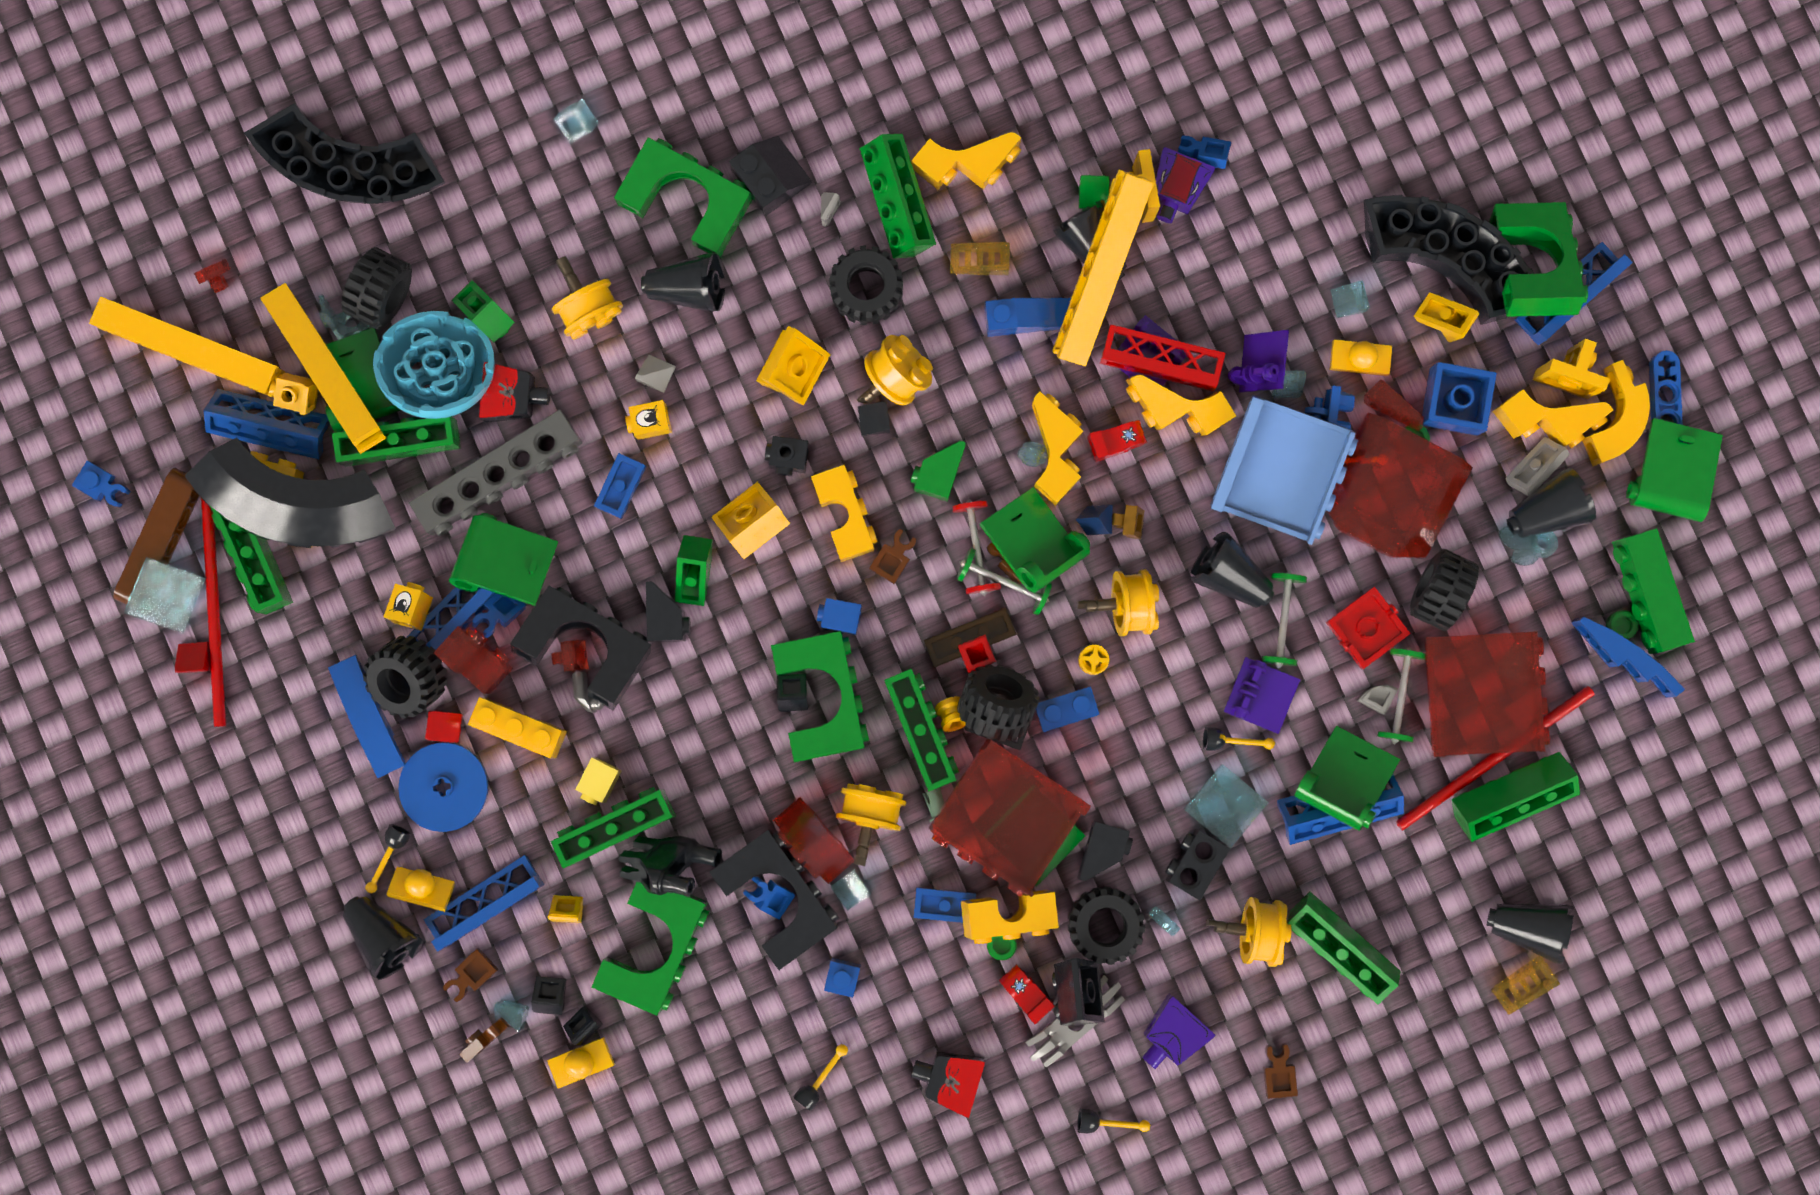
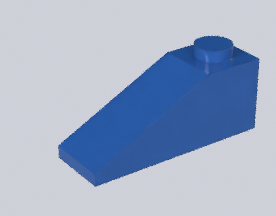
M1011 298L985 301L987 337L1058 330L1061 328L1071 298Z

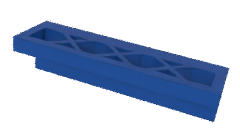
M1603 242L1599 243L1580 260L1583 266L1587 263V270L1583 269V275H1586V285L1588 287V299L1586 303H1583L1581 309L1633 263L1625 254L1617 258ZM1599 252L1611 264L1605 270H1592L1593 257ZM1592 275H1599L1592 281ZM1556 315L1550 320L1549 316H1544V324L1538 331L1525 319L1527 316H1518L1515 321L1537 345H1540L1574 315Z
M217 389L203 410L206 433L231 439L237 437L239 441L314 459H320L323 453L322 437L330 425L326 414L311 411L306 415H301L297 411L273 406L272 401ZM222 400L235 404L229 407L218 406ZM256 408L263 412L252 414L248 413L247 410ZM286 415L290 416L291 419L281 421L275 419V417ZM309 422L319 423L317 429L306 427L303 424Z
M455 587L428 614L422 631L414 629L408 636H413L419 641L417 637L424 629H436V635L426 646L429 648L432 646L436 650L434 653L438 657L472 623L474 617L485 610L484 603L496 593L478 587L477 593L467 603L461 604V592L463 590ZM456 598V604H450ZM456 607L454 617L446 625H441V612L445 608ZM436 618V625H429Z
M1394 774L1388 782L1391 789L1382 792L1372 810L1376 813L1373 822L1404 814V795ZM1295 796L1277 800V806L1285 822L1286 837L1290 845L1352 828ZM1296 805L1305 808L1303 813L1290 816L1287 808Z
M526 855L522 856L448 903L445 912L437 910L423 919L435 938L431 942L437 952L445 949L544 886L543 881ZM523 864L531 878L522 884L511 882L513 870ZM507 874L506 881L499 880V878ZM493 882L505 885L503 896L497 900L485 898L488 885ZM509 886L516 887L510 892H508ZM482 890L481 897L474 896V894ZM466 899L480 901L477 913L472 916L460 914L463 901ZM484 902L490 903L488 906L483 908ZM457 906L455 913L449 912V910ZM441 915L454 917L452 928L441 934L433 920ZM459 918L465 919L464 921L458 924Z

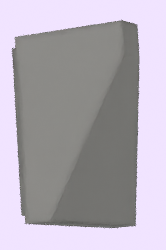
M823 192L821 196V221L825 227L830 224L841 204L837 193Z
M648 355L635 379L639 383L664 393L676 366Z

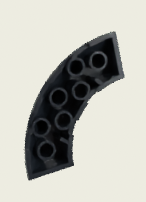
M295 103L244 132L257 152L280 174L298 186L330 199L363 204L390 203L413 198L445 184L436 163L415 132L399 140L379 144V146H361L360 144L328 136L313 125Z
M1390 195L1364 200L1365 237L1373 264L1385 261H1405L1429 267L1441 273L1459 287L1473 308L1480 313L1478 315L1480 325L1510 318L1506 316L1502 295L1508 276L1510 274H1534L1532 268L1529 269L1520 256L1521 252L1516 247L1514 248L1495 226L1486 220L1482 221L1468 213L1467 209L1458 205L1430 200L1429 197L1424 196L1405 197L1403 195Z
M236 437L209 451L185 475L193 489L209 507L214 508L225 520L235 523L239 527L248 530V533L262 539L288 543L289 546L295 547L331 546V548L354 542L362 543L395 530V526L379 492L364 469L352 475L330 480L295 478L277 472L261 463L247 451Z

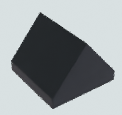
M584 1005L563 1027L574 1045H583L603 1023Z

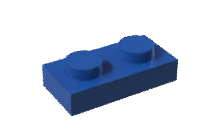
M618 453L594 507L622 519L647 466Z
M1091 687L1039 702L1036 708L1042 732L1100 715Z
M916 887L914 918L963 923L961 901L976 899V893Z

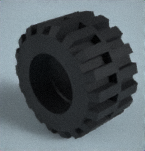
M866 245L860 246V250L857 251L853 247L848 250L846 256L842 254L838 258V263L834 264L831 269L832 275H830L829 284L833 303L838 308L839 313L843 317L846 315L848 320L855 323V320L860 321V325H867V322L872 321L874 325L879 323V320L882 318L884 320L888 319L890 313L897 310L898 303L902 300L903 276L895 258L892 260L890 254L885 250L883 253L880 252L879 247L872 246V249H867ZM864 271L878 274L884 282L883 291L874 299L862 300L856 298L849 290V283L856 274Z
M378 247L371 248L358 260L346 281L342 295V311L374 329L379 330L395 317L407 296L412 277L411 265Z
M1447 549L1439 551L1427 565L1415 588L1410 603V615L1442 631L1448 630L1462 615L1474 592L1479 575V566Z
M413 636L394 638L367 659L368 662L364 665L363 669L366 672L363 674V680L367 682L366 690L372 694V700L374 702L377 701L382 710H388L390 715L396 717L399 714L401 718L415 717L436 701L445 691L444 686L447 685V678L444 675L447 674L446 667L441 665L443 662L441 657H437L434 653L436 650L432 646L430 648L426 646V642L421 639L417 641Z
M1001 665L979 666L975 671L972 670L969 673L957 710L960 713L961 721L966 722L965 725L969 729H973L976 734L986 736L987 739L1006 741L1008 739L1013 741L1017 737H1023L1025 732L1028 731L1039 703V693L1034 688L1031 680H1027L1025 675L1017 673L1014 669L1004 668Z
M1096 887L1080 895L1081 898L1078 901L1075 900L1072 905V911L1068 915L1069 924H1067L1070 939L1077 950L1084 957L1098 964L1107 963L1108 965H1113L1117 961L1123 962L1127 960L1126 957L1130 954L1133 956L1137 952L1135 950L1137 946L1142 944V934L1145 933V926L1143 924L1145 919L1139 909V905L1123 891L1111 887ZM1101 908H1112L1119 912L1123 919V930L1120 936L1109 943L1096 941L1091 936L1088 928L1091 916Z

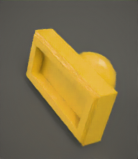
M1334 339L1332 341L1329 370L1388 376L1390 375L1392 346L1373 344L1368 341L1354 342Z
M397 866L388 888L387 896L445 912L455 887V882L432 876L425 869L413 871Z
M605 1037L547 1060L557 1088L585 1079L590 1075L615 1065Z

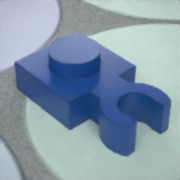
M1182 136L1178 152L1191 158H1197V160L1213 167L1225 169L1231 141L1203 136L1200 142L1196 141L1193 137Z
M88 460L72 483L73 487L101 502L105 495L106 501L116 507H121L123 504L116 501L115 494L118 491L126 494L131 492L126 486L112 484L116 476Z
M496 593L484 603V609L487 613L476 615L472 621V626L475 628L480 623H487L489 627L483 631V636L488 638L494 633L497 623H500L504 628L507 627L526 609V604Z
M753 877L752 880L757 884L756 890L753 892L744 890L743 894L749 900L755 902L754 905L758 909L780 920L796 894L771 879L766 884L759 877Z

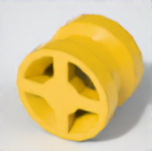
M1089 645L1080 652L1078 664L1081 670L1087 674H1099L1108 667L1109 655L1102 646Z
M958 696L946 698L940 701L934 708L936 715L942 719L941 727L945 732H953L966 726V722L961 721L960 713L957 710L960 700Z

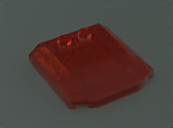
M1368 412L1354 438L1358 439L1356 449L1352 456L1347 455L1343 465L1347 467L1345 477L1341 484L1336 483L1332 493L1336 495V499L1331 511H1327L1340 532L1390 558L1424 559L1429 554L1473 467L1459 456L1384 417Z

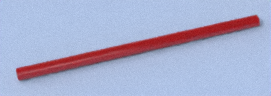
M201 498L214 727L226 726L215 523L212 518L213 511L211 507Z
M1589 686L1583 688L1532 724L1523 733L1515 736L1395 821L1397 826L1402 831L1411 826L1595 695L1593 690Z

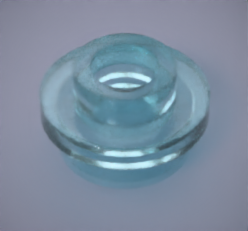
M1035 442L1023 443L1022 448L1018 450L1017 454L1023 464L1031 467H1037L1039 464L1045 463L1047 459L1045 454L1046 448Z

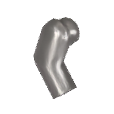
M573 673L572 681L575 700L587 712L595 713L597 710H602L604 705L588 697L587 673Z

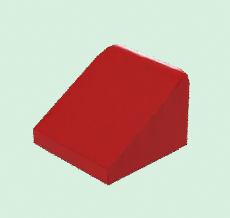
M986 635L957 645L968 673L972 670L975 671L979 666L985 667V665L996 662Z
M209 642L178 644L175 673L211 671Z
M429 710L425 740L459 743L463 714Z

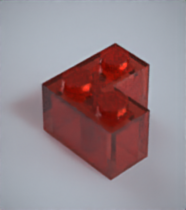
M457 626L434 652L450 669L466 677L483 694L490 695L513 669L508 664L511 659L499 648H496L495 651L486 644L489 639L485 638L483 633L477 628L473 629L470 626L468 628Z
M801 797L773 820L780 829L777 832L779 838L786 846H793L789 850L790 853L800 864L804 861L807 862L804 866L815 879L821 876L829 884L855 861L845 846Z

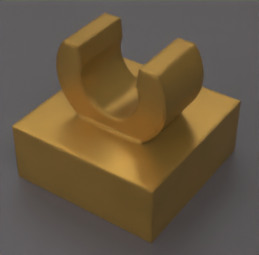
M1126 505L1125 514H1112V526L1123 528V535L1128 538L1141 539L1145 510L1138 506Z

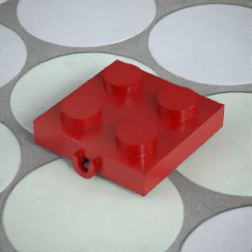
M1375 586L1326 622L1339 639V644L1344 647V651H1348L1361 670L1365 669L1411 634L1396 615L1398 611L1395 606L1388 604Z

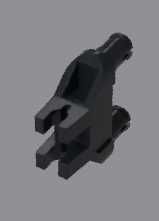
M638 836L633 841V848L643 849L645 852L624 850L619 855V862L629 863L631 866L625 865L620 870V877L642 883L651 894L663 895L668 892L690 897V894L694 892L695 880L691 877L687 878L679 875L694 863L717 867L722 859L721 848L700 845L696 839L684 836H673L663 839Z

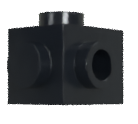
M773 436L772 444H766L765 461H769L770 468L775 469V474L792 476L793 472L806 473L809 442L808 440Z

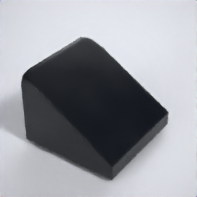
M887 401L858 407L861 436L890 433Z
M806 674L777 676V704L780 712L808 710Z
M536 976L531 1001L533 1012L562 1015L566 979Z

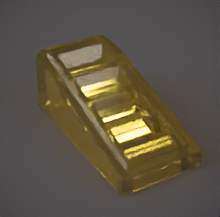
M1010 242L951 244L950 274L1008 275ZM959 252H965V266H959ZM971 252H977V266H971ZM983 252H989L988 265H983ZM995 252L1000 253V265H994Z
M1538 956L1491 990L1508 1015L1557 987L1560 985V982L1545 958ZM1539 969L1547 978L1544 981H1541L1536 974V971ZM1529 975L1536 984L1534 988H1531L1525 979ZM1519 982L1526 993L1522 996L1514 984ZM1509 988L1517 1000L1512 1003L1504 990Z

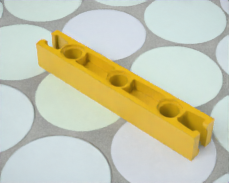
M1120 169L1117 172L1052 350L1060 359L1085 367L1087 365L1154 184L1146 178Z
M284 283L260 297L359 453L362 454L385 440V435L287 284Z
M101 296L89 324L103 331L269 396L271 382L285 373L284 370L279 369L275 365Z

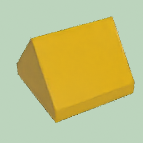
M553 895L548 919L552 922L582 923L583 897Z

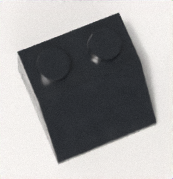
M779 136L754 143L729 161L732 172L751 192L752 199L765 216L812 183V180Z
M1073 958L1054 964L1055 972L1052 974V983L1055 990H1057L1058 1002L1055 1005L1057 1019L1060 1020V1025L1079 1026L1105 1022L1099 964L1080 958Z

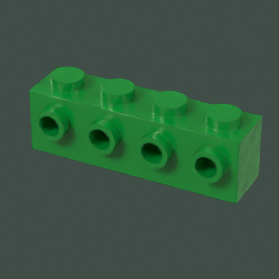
M881 134L859 149L893 259L915 257L936 245V241L903 134Z
M452 416L420 420L418 417H408L401 419V423L376 422L386 439L362 454L359 453L344 429H342V432L332 433L336 463L348 467L461 449L457 420Z
M211 507L213 521L222 532L225 539L223 541L224 547L234 560L236 575L246 588L248 593L246 597L250 607L257 613L267 615L294 603L267 540L248 533V530L239 527L233 522L230 523Z
M1658 529L1648 530L1613 541V556L1620 565L1623 574L1622 583L1625 590L1629 592L1633 604L1632 613L1635 619L1638 620L1642 632L1641 640L1648 653L1665 652L1695 642Z
M912 669L885 679V684L928 792L956 781L954 774L959 773L954 757L947 758L943 747L948 745L942 728L936 730L932 719L936 718L937 715L931 700L928 702L924 701L921 691L926 690L920 673L914 675Z
M1557 752L1451 799L1454 817L1470 841L1473 842L1580 795L1578 774L1564 756Z
M655 787L649 788L639 793L640 799L631 804L626 799L611 806L613 812L603 817L599 812L584 819L586 825L576 830L571 825L558 831L559 838L550 842L562 868L570 867L675 817L676 814L665 790L656 791Z
M1309 891L1290 910L1287 924L1291 925V930L1297 936L1304 939L1313 947L1317 954L1329 961L1341 975L1347 977L1365 996L1370 997L1377 1005L1399 986L1401 971L1312 892Z

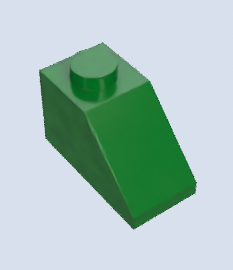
M473 280L451 300L493 343L505 336L510 327L515 323Z
M959 441L924 459L921 467L915 466L911 478V483L915 484L914 491L948 502L966 442Z
M683 535L677 556L675 602L699 606L705 605L712 562L713 539Z

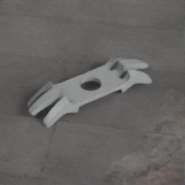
M1105 975L1100 978L1101 988L1108 980ZM1119 982L1102 994L1103 1006L1121 988ZM1122 995L1104 1009V1018L1114 1012L1125 1001ZM1056 1018L1025 1042L1030 1047L1047 1037L1048 1034L1051 1036L1030 1056L1031 1060L1039 1059L1058 1045L1059 1048L1043 1062L1044 1066L1048 1067L1098 1023L1087 1024L1082 1029L1074 1031L1068 1026L1060 1025V1020Z

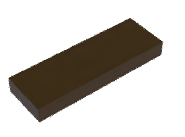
M1005 607L924 640V643L935 668L962 657L957 645L982 635H986L989 645H993L1017 634Z

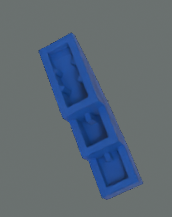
M1586 617L1576 618L1571 622L1608 667H1618L1622 664L1637 682H1648L1651 680L1666 698L1677 697L1685 690L1661 664L1640 647L1615 631Z
M355 654L328 667L348 718L377 778L405 766L406 761L393 738L395 734L380 708V704L377 701L374 702L371 698L372 694L366 690L367 682L363 680L365 671L357 655Z

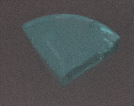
M1157 906L1149 912V916L1169 935L1174 936L1181 929Z

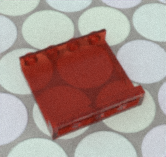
M1537 631L1424 638L1425 654H1427L1426 672L1433 757L1531 751L1545 752V745H1550L1549 728L1543 725V715H1548L1547 698L1541 695V685H1546L1545 668L1539 665V655H1544L1543 638L1538 637Z
M986 739L932 821L929 830L934 834L932 839L945 848L949 844L959 850L956 855L972 865L975 860L984 866L982 872L997 881L1001 877L1009 882L1007 888L1018 896L1022 897L1026 893L1032 897L1034 895L1032 889L1081 814L1085 816L1091 805L991 739Z

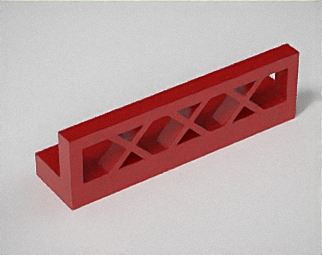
M1110 324L1100 364L1214 392L1218 386L1226 353ZM1114 333L1126 336L1132 346L1124 351L1111 349ZM1133 338L1140 339L1141 341L1136 343ZM1146 342H1152L1156 344L1161 353L1152 359L1144 357L1139 346ZM1162 345L1168 346V347H1170V348L1167 349V350H1164V348H1163ZM1175 349L1184 350L1189 361L1181 366L1173 364L1168 353ZM1135 350L1137 355L1131 354L1129 352ZM1191 352H1192V353L1199 354V355L1196 356V357H1193V355L1191 354ZM1204 356L1217 358L1214 374L1202 371L1196 361ZM1164 357L1166 362L1159 361L1158 359ZM1192 364L1195 369L1188 368L1187 366Z

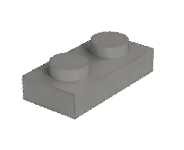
M1544 437L1505 479L1509 486L1530 496L1570 454L1566 447Z

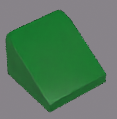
M1080 176L1078 209H1085L1088 206L1091 208L1095 205L1098 208L1095 202L1101 199L1105 203L1107 202L1109 197V176Z

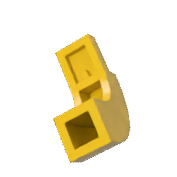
M1623 360L1603 369L1605 376L1610 378L1609 385L1615 398L1616 412L1613 421L1605 430L1590 435L1582 441L1592 466L1611 460L1629 450L1642 435L1648 421L1650 401L1646 383L1634 387L1633 373Z

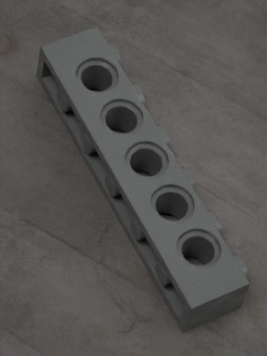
M558 410L409 502V505L426 533L433 536L435 534L438 536L444 535L453 529L452 524L461 518L465 521L475 516L479 512L477 508L485 503L492 505L504 497L502 493L511 487L515 490L525 485L529 481L528 477L536 472L542 474L554 466L552 462L563 456L566 459L579 451L578 446L583 444L566 415L561 410ZM548 437L554 438L555 445L553 449L543 451L541 448L543 440ZM521 453H528L530 456L528 464L524 467H518L516 463L517 457ZM497 468H503L504 478L500 482L494 483L491 478L493 471ZM471 484H478L479 492L477 496L468 498L466 494L467 488ZM447 499H452L454 503L452 511L443 514L441 510L442 503Z

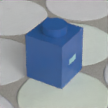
M826 598L825 605L819 604L817 621L822 622V629L857 635L862 605Z
M832 958L824 991L853 998L861 964Z

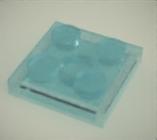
M146 557L124 613L184 633L206 578Z
M1220 764L1183 810L1227 847L1232 848L1269 802L1227 767Z

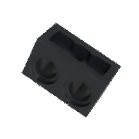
M1195 829L1193 834L1190 832L1186 834L1180 845L1183 849L1178 859L1173 858L1170 861L1165 873L1168 874L1166 881L1194 898L1201 900L1230 848L1200 830ZM1201 842H1206L1210 847L1209 855L1200 859L1195 853L1196 846ZM1185 868H1192L1195 873V878L1190 884H1183L1180 879V874Z

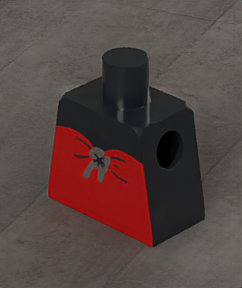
M484 362L483 364L482 383L484 382L485 377L487 375L485 371V364L488 362ZM495 364L491 384L480 400L479 418L484 422L531 418L533 404L549 405L550 388L535 387V377L529 372Z
M936 1052L933 1065L918 1060L915 1061L911 1078L927 1082L925 1097L969 1118L985 1065V1059L979 1056Z

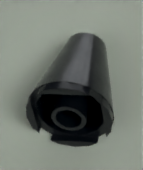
M1103 199L1095 202L1098 208L1096 205L1091 208L1088 206L1061 224L1063 230L1061 227L1053 230L1056 236L1083 264L1085 263L1106 205ZM1124 262L1118 280L1125 276L1123 270L1127 268L1126 262Z
M706 253L646 271L645 276L641 278V290L651 300L708 312L720 311L725 296V288H720V279L725 278L722 261L718 254Z
M1568 468L1559 472L1510 510L1509 518L1506 519L1511 533L1513 535L1518 534L1521 538L1586 525L1596 519V508L1591 494L1585 495L1581 489V486L1586 484L1579 474L1573 469Z
M1227 532L1217 534L1213 538L1216 541L1214 546L1211 548L1205 546L1197 557L1190 572L1194 576L1190 577V580L1252 607L1266 606L1274 596L1272 591L1273 583Z
M356 896L345 904L343 918L370 974L374 978L382 980L393 975L404 967L402 961L408 955L413 959L421 949L423 940L419 934L368 897L359 898Z
M1497 904L1496 909L1490 908L1486 926L1492 927L1491 933L1549 961L1562 965L1565 957L1559 956V954H1562L1563 948H1568L1574 915L1569 914L1574 910V906L1568 904Z

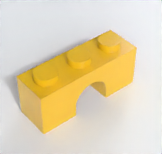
M845 465L811 476L822 507L830 504H840L849 513L847 523L842 528L831 532L841 562L874 551L873 543L878 541L872 525L866 527L863 516L868 513L863 498L856 499L853 488L858 487L853 470L847 472Z
M484 697L478 698L468 722L469 726L550 759L557 758L567 731L526 716L514 711L510 707Z
M1046 889L1018 893V911L1008 919H1003L999 914L997 899L986 897L961 901L964 937L974 940L975 944L992 942V937L1003 936V940H1013L1021 938V933L1032 932V936L1050 934L1049 929L1059 928L1055 892Z

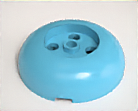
M444 311L421 312L398 321L382 336L383 340L374 353L373 369L382 393L400 410L421 418H447L468 410L484 396L494 374V352L489 338L471 320L449 316V313ZM417 362L422 363L420 369H412ZM484 362H488L485 364V371L487 375L485 377L484 382L482 383L483 364ZM424 385H430L428 388H423Z

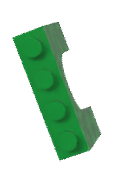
M648 137L614 197L617 205L644 218L657 193L664 185L677 179L695 181L707 191L709 203L707 211L693 234L691 241L696 248L706 253L718 254L721 257L753 200L751 192L748 191L743 182L736 179L731 182L723 178L724 174L713 166L705 168L697 164L698 159L689 153L683 152L681 155L673 151V146L660 138L654 141Z
M1566 202L1495 204L1489 223L1502 232L1501 235L1511 245L1537 247L1545 251L1556 265V269L1543 274H1510L1502 292L1506 316L1578 315L1583 303L1587 302L1588 287L1583 285V264L1577 258L1578 241L1572 234L1573 218L1571 214H1568Z
M839 631L771 645L776 674L778 676L803 670L818 669L829 673L837 681L841 690L839 711L830 722L820 727L788 733L794 762L865 748L864 742L869 741L866 724L860 725L858 713L863 712L861 696H854L852 684L858 683L854 666H848L846 656L852 654L849 637L843 638L842 632Z
M636 882L627 904L655 915L665 922L673 940L670 957L663 966L649 971L638 970L610 957H606L600 965L591 988L656 1016L661 1013L662 1009L667 1011L674 997V994L670 993L674 981L680 982L686 966L682 965L683 959L686 954L691 955L696 946L698 938L693 937L698 926L703 928L710 911L705 909L708 902L693 895L685 897L684 895L668 892L663 895L651 894L642 883Z

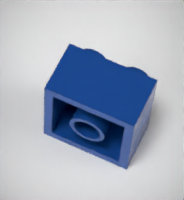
M1437 362L1429 369L1420 425L1476 436L1487 431L1497 373Z

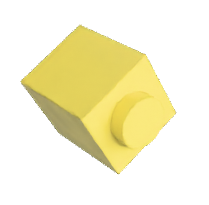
M591 757L575 790L581 792L580 798L593 805H597L598 801L605 803L622 770L596 757Z

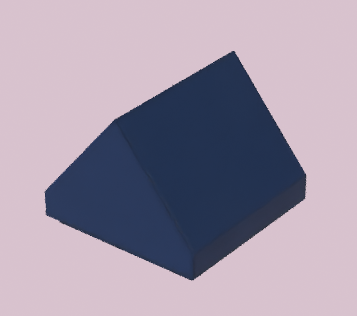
M1113 505L1087 506L1076 520L1086 535L1112 534Z

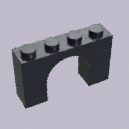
M549 585L510 643L511 652L538 666L553 641L560 634L571 629H586L597 634L605 643L608 654L603 666L588 687V697L614 711L651 653V644L648 643L647 637L636 631L632 634L625 630L623 624L617 619L610 616L605 618L598 614V610L593 605L587 602L581 604L572 599V594L561 587L555 589Z
M769 829L709 873L726 897L753 877L761 874H776L792 884L798 896L796 917L787 927L762 944V948L777 969L780 970L838 928L836 921L839 919V916L830 904L824 906L819 896L822 893L813 880L807 882L801 872L805 869L795 855L790 858L784 850L787 843L778 831L772 833Z

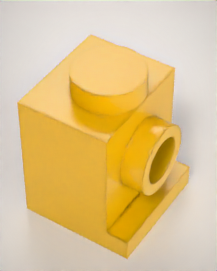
M284 373L271 382L269 396L274 398L273 406L297 411L301 415H306L316 409L318 388L312 379Z

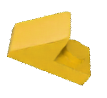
M1429 292L1414 317L1417 322L1441 331L1448 342H1453L1465 337L1480 313L1475 309Z

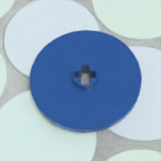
M435 743L418 750L406 762L399 778V798L407 815L419 826L436 832L453 831L471 823L483 809L488 795V778L483 764L470 750L453 743ZM441 779H444L445 783H450L451 789L446 790L445 796H443L442 791H437L436 786L441 784Z

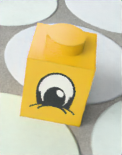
M663 400L628 407L630 415L625 416L629 433H634L637 440L672 433L667 405Z
M407 582L406 586L395 584L383 617L395 624L422 631L433 597L424 592L425 587L411 582Z

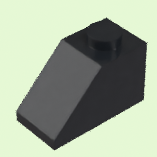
M647 581V641H686V635L691 634L690 617H685V611L655 583Z
M1093 821L1077 878L1087 881L1122 861L1123 855H1129L1133 838L1129 837L1130 831Z

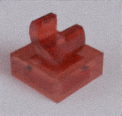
M223 259L195 272L194 275L199 284L209 280L212 289L217 293L229 287L223 273L231 268L226 259Z
M585 640L560 642L561 652L551 653L553 665H563L564 672L589 669Z

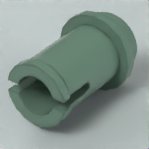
M940 787L922 794L932 817L929 821L933 822L935 827L952 821L950 817L952 812H948Z

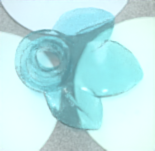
M1508 526L1499 531L1502 542L1508 548L1514 550L1511 561L1518 565H1532L1538 558L1550 557L1558 548V539L1553 532L1521 538L1518 534L1513 535ZM1539 539L1546 543V548H1541L1538 545Z

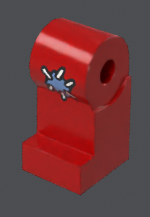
M1140 420L1131 421L1103 431L1092 432L1087 437L1095 462L1128 452V450L1147 443Z
M1017 964L999 979L1003 987L1023 1009L1034 1025L1055 1007L1053 1002L1031 977H1028Z

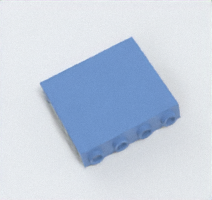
M1252 395L1210 504L1211 509L1234 514L1306 540L1308 544L1312 545L1314 539H1320L1323 533L1325 523L1321 521L1325 511L1330 512L1334 505L1336 495L1332 493L1336 483L1341 484L1345 477L1347 467L1343 465L1347 455L1352 456L1358 443V439L1354 438L1356 433L1348 428Z

